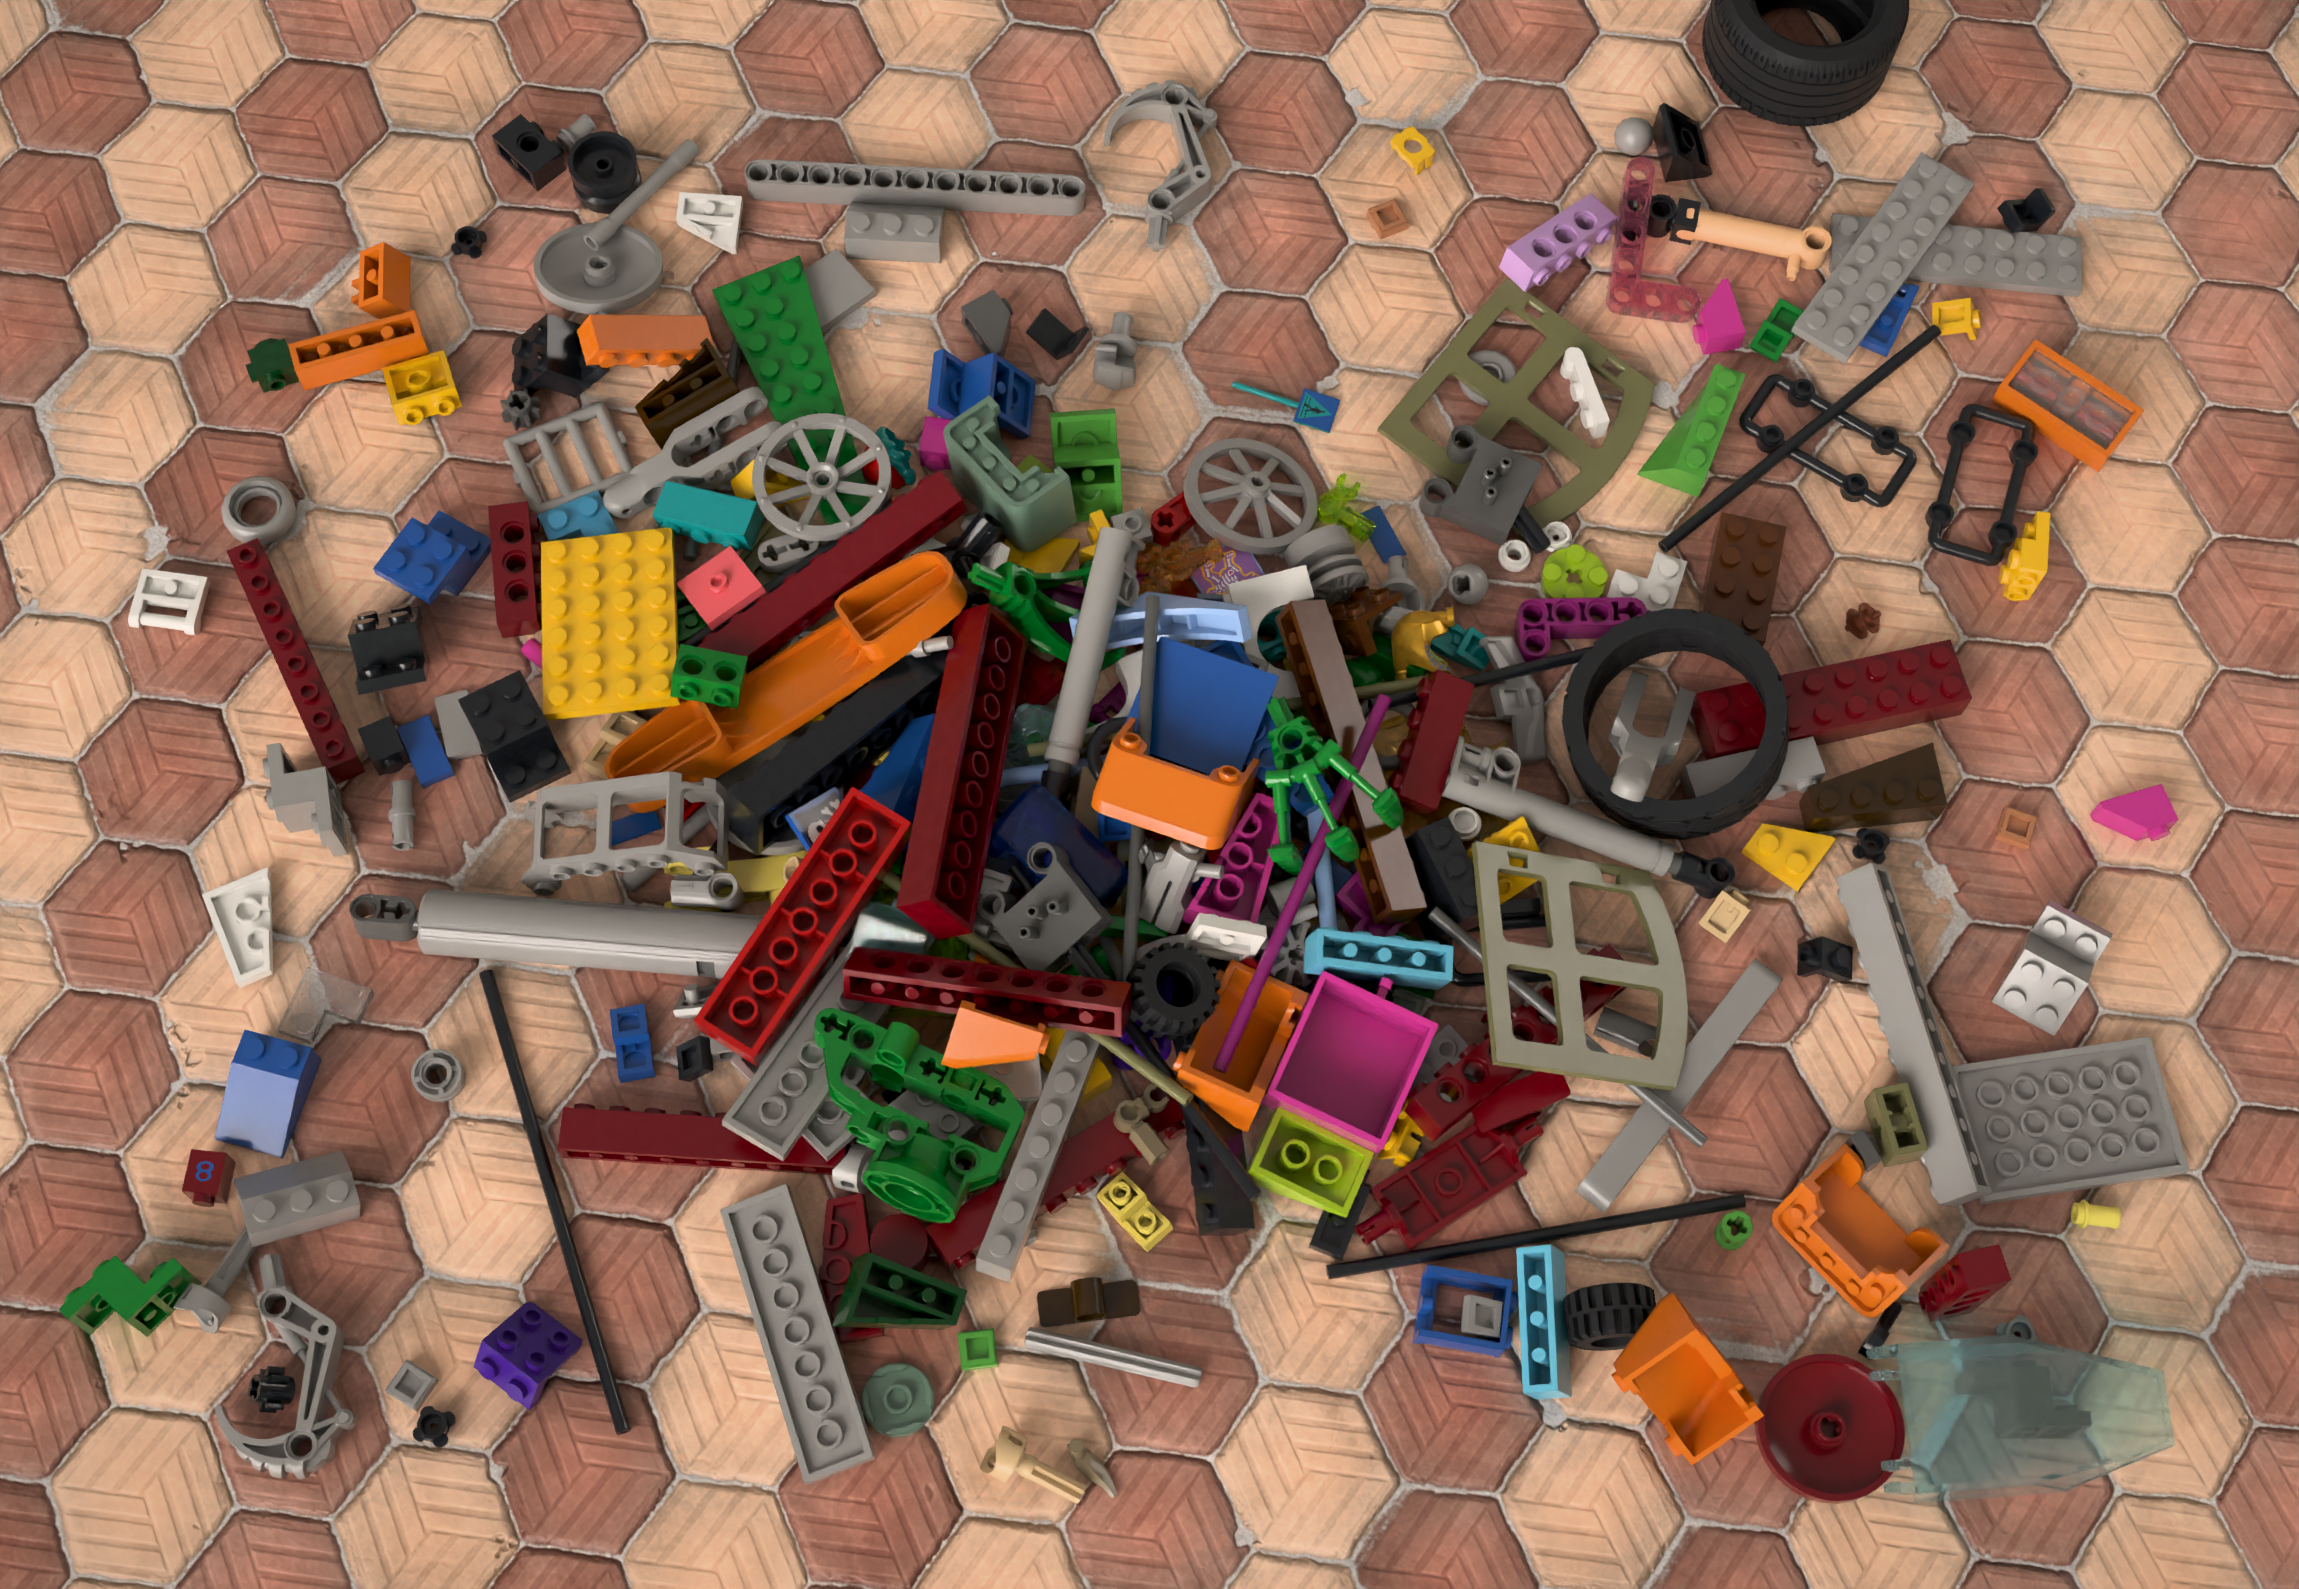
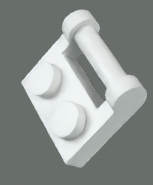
M142 568L129 612V626L142 628L145 625L183 630L185 634L198 635L201 628V616L211 582L208 577ZM147 605L188 610L186 617L145 612Z
M1199 913L1187 934L1182 935L1179 942L1184 943V949L1186 950L1191 945L1197 948L1196 954L1198 956L1205 954L1209 958L1225 961L1233 959L1239 962L1247 956L1255 957L1267 938V931L1265 925L1255 924L1250 921H1239L1219 917L1215 914Z

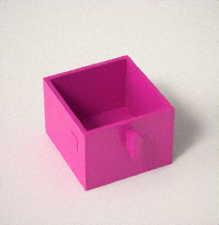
M1322 971L1312 987L1261 1101V1105L1273 1110L1279 1106L1374 1152V1157L1385 1147L1439 1024L1386 1000L1385 996L1391 990L1394 983L1388 978H1381L1375 989L1376 994H1373L1328 972Z

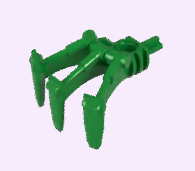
M1093 559L1083 562L1078 570L1057 573H1036L1029 568L1012 562L1003 563L995 570L978 563L973 564L972 571L968 572V579H971L972 583L990 590L989 604L997 606L998 609L1004 612H1008L1010 622L1028 639V644L1045 654L1050 653L1065 663L1068 662L1072 645L1060 637L1047 622L1057 624L1061 622L1070 623L1069 618L1079 613L1080 610L1056 602L1040 590L1055 588L1060 584L1082 580L1084 588H1086ZM1116 648L1105 652L1101 671L1118 662L1124 656L1126 649Z
M1284 696L1279 699L1277 697L1270 700L1271 703L1267 704L1266 707L1276 729L1270 731L1267 738L1271 744L1276 770H1266L1265 782L1267 788H1273L1274 812L1277 814L1279 844H1272L1271 849H1267L1269 857L1289 874L1298 876L1304 862L1298 854V848L1291 842L1290 795L1291 786H1293L1294 782L1298 784L1304 782L1314 804L1319 806L1331 832L1325 834L1326 838H1324L1327 847L1345 862H1352L1358 859L1360 856L1358 842L1350 827L1348 828L1345 825L1338 826L1326 801L1327 796L1316 775L1321 773L1320 770L1323 767L1325 769L1329 766L1334 768L1374 800L1371 804L1373 806L1372 810L1392 829L1398 828L1404 819L1403 809L1397 793L1391 787L1389 789L1385 788L1380 793L1358 774V769L1340 755L1343 750L1337 743L1331 739L1324 743V740L1318 736L1308 718L1304 716L1294 718ZM1302 740L1298 748L1289 749L1294 741Z

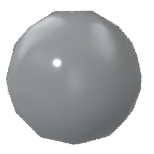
M1630 117L1622 120L1617 125L1614 137L1616 146L1620 151L1627 155L1637 156L1645 153L1651 146L1654 134L1652 126L1647 120Z
M1462 564L1450 573L1447 581L1448 592L1455 601L1464 605H1473L1486 596L1489 588L1488 576L1481 567L1474 564Z

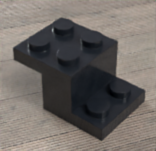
M601 311L595 313L596 315H609ZM548 313L538 322L534 323L520 337H517L512 345V354L514 355L512 383L514 384V392L528 389L530 396L543 387L576 398L609 372L610 367L602 368L600 365H586L577 333L578 328L582 324Z
M400 604L391 607V612L377 614L375 610L366 611L358 614L357 619H353L348 639L358 672L355 683L359 695L427 681L430 661L421 630L422 615L419 606L410 607V604Z
M520 670L458 699L510 803L572 773L554 739L545 716Z

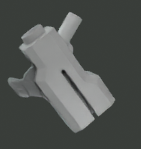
M1149 838L1142 845L1138 853L1140 863H1144L1148 871L1147 880L1140 897L1139 917L1149 923H1152L1154 918H1156L1155 926L1167 933L1176 934L1185 924L1183 916L1193 900L1190 892L1193 883L1197 882L1200 877L1222 879L1225 872L1224 866L1203 863L1208 851L1207 849L1176 839L1170 845L1168 852L1156 850L1153 838Z

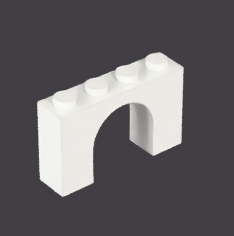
M1306 565L1228 584L1226 588L1227 594L1222 595V600L1225 603L1247 606L1252 638L1244 643H1238L1245 653L1265 660V658L1262 656L1257 643V632L1261 621L1269 614L1284 609L1290 601L1314 599ZM1269 663L1267 672L1279 677L1272 697H1277V699L1283 696L1285 699L1301 697L1293 671H1284Z

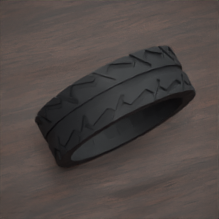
M1662 609L1644 613L1642 616H1634L1612 627L1593 643L1595 646L1587 649L1573 669L1565 691L1567 694L1564 696L1562 726L1573 770L1585 794L1601 812L1623 827L1650 837L1687 840L1707 836L1710 833H1717L1740 822L1757 808L1759 803L1764 801L1778 781L1786 759L1789 734L1788 704L1779 671L1769 653L1752 635H1749L1748 632L1729 620L1710 613L1697 612L1692 609ZM1688 651L1706 654L1724 661L1740 672L1755 689L1765 710L1766 724L1759 748L1749 764L1732 781L1714 792L1699 797L1670 801L1644 797L1642 802H1635L1619 797L1610 790L1613 779L1597 763L1589 748V723L1598 698L1607 684L1623 669L1640 659L1655 654Z

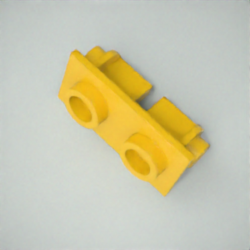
M1406 1097L1385 1147L1376 1158L1378 1160L1393 1158L1392 1164L1400 1169L1412 1163L1420 1145L1419 1141L1410 1136L1413 1132L1419 1137L1424 1136L1423 1131L1404 1111L1411 1101L1410 1097Z

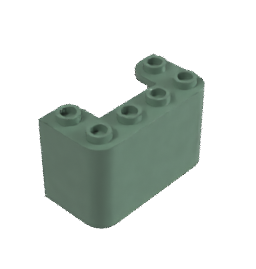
M988 395L950 421L944 428V440L954 483L981 512L986 511L1002 523L1004 527L1002 534L1015 548L1023 552H1032L1077 522L1070 477L1060 466L1054 469V473H1044L1035 465L1022 474L1011 463L1010 451L1001 441L997 421L1000 408L996 401Z

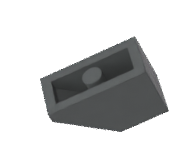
M993 289L961 307L962 324L985 355L994 352L1004 359L1011 332V315H1013V311L1005 298L1000 299Z

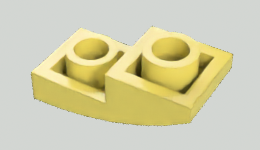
M1123 1172L1096 1194L1099 1201L1146 1252L1173 1230L1172 1223L1148 1201L1146 1194Z

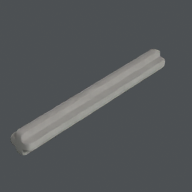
M1033 1327L1028 1328L1024 1344L1029 1349L1194 1388L1200 1384L1202 1369L1198 1366Z

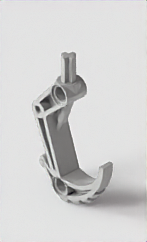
M1166 80L1164 84L1160 85L1157 82L1146 85V89L1142 90L1139 88L1135 90L1113 112L1104 135V145L1110 146L1115 133L1129 122L1151 119L1171 124L1180 162L1176 169H1171L1163 184L1153 189L1147 197L1145 219L1149 224L1146 246L1153 248L1155 252H1159V249H1165L1168 227L1207 199L1211 189V170L1199 141L1206 130L1209 131L1216 127L1217 113L1214 109L1205 108L1198 101L1197 93L1193 87L1189 89L1183 84L1176 83L1175 80ZM1193 126L1201 127L1197 134Z
M267 1254L264 1255V1258L259 1259L264 1291L259 1294L258 1309L276 1327L294 1356L299 1355L305 1364L296 1429L270 1439L250 1438L241 1434L233 1426L227 1409L224 1406L219 1405L214 1408L226 1439L230 1445L237 1449V1454L245 1462H252L253 1468L260 1472L269 1470L272 1477L285 1479L289 1473H294L298 1479H305L311 1473L321 1469L326 1462L331 1464L335 1455V1442L344 1430H352L357 1423L356 1416L350 1410L343 1409L332 1392L344 1343V1332L332 1319L294 1294L291 1286H286L281 1255ZM279 1300H286L285 1309L279 1314L272 1315L273 1305ZM302 1339L309 1341L308 1350ZM330 1402L336 1413L334 1417L325 1420ZM305 1440H312L311 1451L307 1455L299 1457L297 1454L299 1445Z

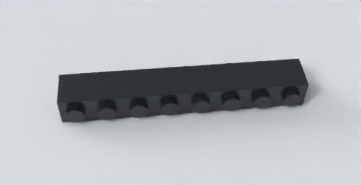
M1209 958L1210 960L1207 962V965L1209 967L1215 966L1218 972L1220 969L1219 959ZM1173 978V999L1171 1005L1186 1007V991L1182 984ZM1200 1027L1183 1038L1179 1035L1173 1040L1176 1058H1178L1180 1051L1188 1053ZM1194 1095L1193 1100L1247 1171L1242 1130L1231 1125ZM1182 1109L1186 1127V1147L1190 1158L1191 1184L1194 1189L1195 1216L1198 1222L1199 1236H1235L1254 1229L1252 1201L1248 1199Z

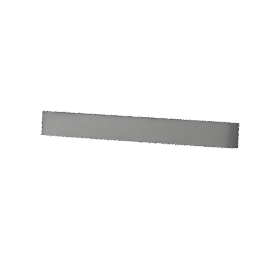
M1755 958L1686 1046L1676 1088L1671 1091L1654 1088L1653 1091L1681 1114L1783 981V978ZM1643 1102L1575 1192L1602 1213H1605L1672 1125Z

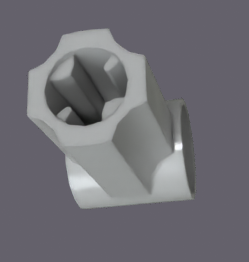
M719 872L713 876L674 874V878L671 881L670 892L673 906L717 907L721 911L730 912L739 908L743 903L744 892L735 877L727 872ZM726 886L733 887V891L729 896L725 898L718 897V893L722 888Z

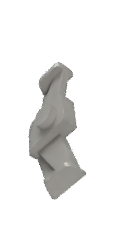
M1513 636L1484 637L1479 641L1480 646L1484 647L1494 669L1525 662ZM1532 674L1501 681L1502 684L1494 685L1490 688V693L1498 720L1512 719L1514 751L1519 755L1521 766L1534 765L1546 760L1543 710L1545 703L1541 688L1537 685Z

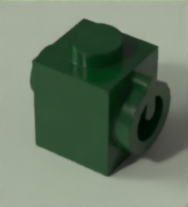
M285 338L281 340L265 339L257 343L253 349L247 350L251 363L246 364L248 374L252 383L259 382L264 393L281 390L287 385L299 382Z

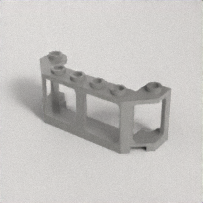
M667 771L541 788L537 792L536 802L528 801L525 805L524 818L532 823L534 835L532 865L521 875V882L537 895L548 896L554 894V891L562 887V880L570 879L571 875L600 876L603 874V871L632 872L636 867L664 868L668 866V863L682 862L689 869L694 870L695 874L701 876L713 875L715 871L727 870L729 791L716 779L704 777L701 782L689 783L688 781H682V773ZM684 798L690 803L706 802L713 807L719 806L717 854L714 851L690 848L683 845ZM666 799L665 838L661 844L620 850L611 849L613 806ZM597 808L596 847L592 853L544 859L545 829L555 828L556 820L564 819V812Z

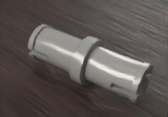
M397 780L390 785L392 809L388 812V819L392 822V848L399 851L410 850L414 846L413 822L416 820V810L413 809L412 802L413 784L407 780Z

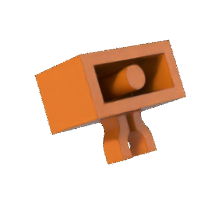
M385 242L360 251L359 278L352 280L351 284L352 287L359 290V293L351 296V302L359 306V309L378 319L409 312L411 257Z

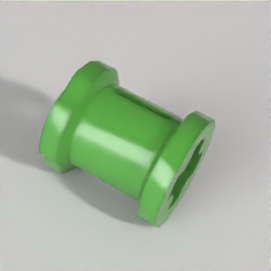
M1737 1210L1727 1213L1715 1228V1240L1723 1249L1737 1250L1751 1236L1753 1225L1750 1217L1744 1212ZM1731 1225L1737 1227L1736 1236L1730 1234Z

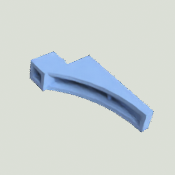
M1147 591L1137 597L1132 607H1116L1106 650L1143 644L1146 597L1149 595L1160 597L1157 642L1163 636L1172 640H1226L1244 643L1252 638L1247 606ZM1080 612L1069 618L1073 638Z

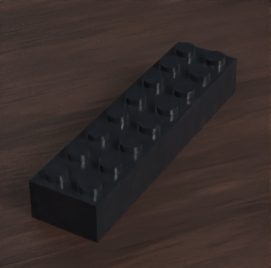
M941 650L932 652L930 656L925 657L904 656L880 673L873 681L861 686L855 695L846 702H839L823 720L813 722L805 734L796 741H789L774 758L763 761L756 769V772L746 780L741 779L737 781L729 792V831L756 855H759L792 829L785 819L787 814L833 787H836L839 791L889 751L912 719L936 713L947 653Z

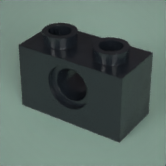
M521 114L492 135L497 154L537 191L566 170L563 160L565 153L561 146L555 140L549 141L536 122H529Z

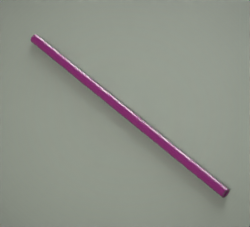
M1378 695L1349 760V763L1358 769V774L1391 702L1388 696ZM1342 776L1329 805L1336 822L1354 785L1344 776ZM1325 818L1322 820L1212 1068L1217 1072L1225 1074L1327 846L1324 838H1326L1325 834L1331 832Z

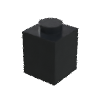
M390 716L358 729L379 776L396 773L404 765L411 763Z

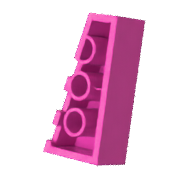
M1256 793L1214 863L1224 866L1223 878H1205L1183 916V922L1192 925L1197 915L1203 913L1215 914L1219 917L1239 921L1246 920L1257 924L1274 863L1272 858L1269 857L1267 849H1271L1272 844H1279L1277 814L1274 812L1273 797Z

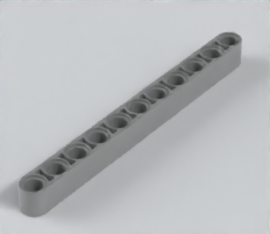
M767 159L753 160L746 165L744 170L750 197L760 201L837 205L864 202L943 206L945 210L1054 216H1076L1085 208V183L1080 177L1074 175Z

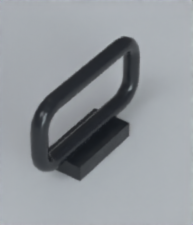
M1540 897L1509 899L1500 905L1503 930L1546 927L1545 914H1539L1541 911ZM1476 926L1466 932H1480V928ZM1453 938L1447 939L1440 944L1452 946ZM1453 957V977L1451 983L1460 987L1485 986L1484 972L1460 973L1455 968ZM1512 970L1526 983L1552 981L1551 977L1547 974Z

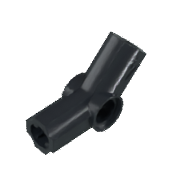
M980 511L960 537L951 539L945 547L927 551H935L944 555L960 579H968V572L972 571L973 564H981L980 560L1004 531V527L993 515L986 511Z

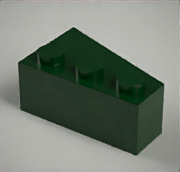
M867 1252L855 1257L832 1326L943 1330L957 1325L967 1290Z

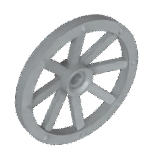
M818 413L794 419L778 428L767 438L755 458L752 484L759 508L776 528L790 536L803 540L831 541L840 539L847 533H854L864 525L868 517L875 513H880L891 490L892 471L885 446L870 428L847 416ZM818 429L835 430L825 462H818L804 432ZM846 433L857 437L870 448L840 468H835ZM794 437L809 469L805 471L772 457L784 443ZM873 460H877L879 465V481L877 486L841 481ZM767 468L806 484L767 495L765 488ZM839 492L872 498L861 511L850 517L836 494ZM812 495L798 522L786 517L775 507V505ZM827 499L840 522L823 526L810 525L822 500Z
M1231 438L1211 443L1195 455L1184 478V498L1195 521L1211 537L1235 550L1251 554H1275L1286 551L1291 543L1310 531L1317 516V495L1307 473L1289 455L1260 441ZM1224 455H1230L1241 475L1208 462ZM1243 455L1254 456L1267 461V463L1260 472L1252 471ZM1278 467L1295 485L1270 482L1268 478ZM1201 472L1234 484V486L1199 494L1197 485L1198 474ZM1274 494L1301 497L1303 501V518L1301 519ZM1234 497L1239 502L1224 525L1216 520L1205 507L1206 504ZM1266 504L1295 529L1285 535L1273 538ZM1247 508L1255 509L1261 538L1249 537L1233 531Z

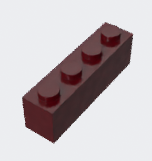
M1436 670L1420 680L1416 690V696H1419L1416 708L1412 709L1407 719L1408 735L1401 742L1397 752V758L1400 761L1397 770L1391 774L1387 785L1388 789L1391 787L1397 793L1403 808L1422 816L1437 810L1474 684L1440 670Z

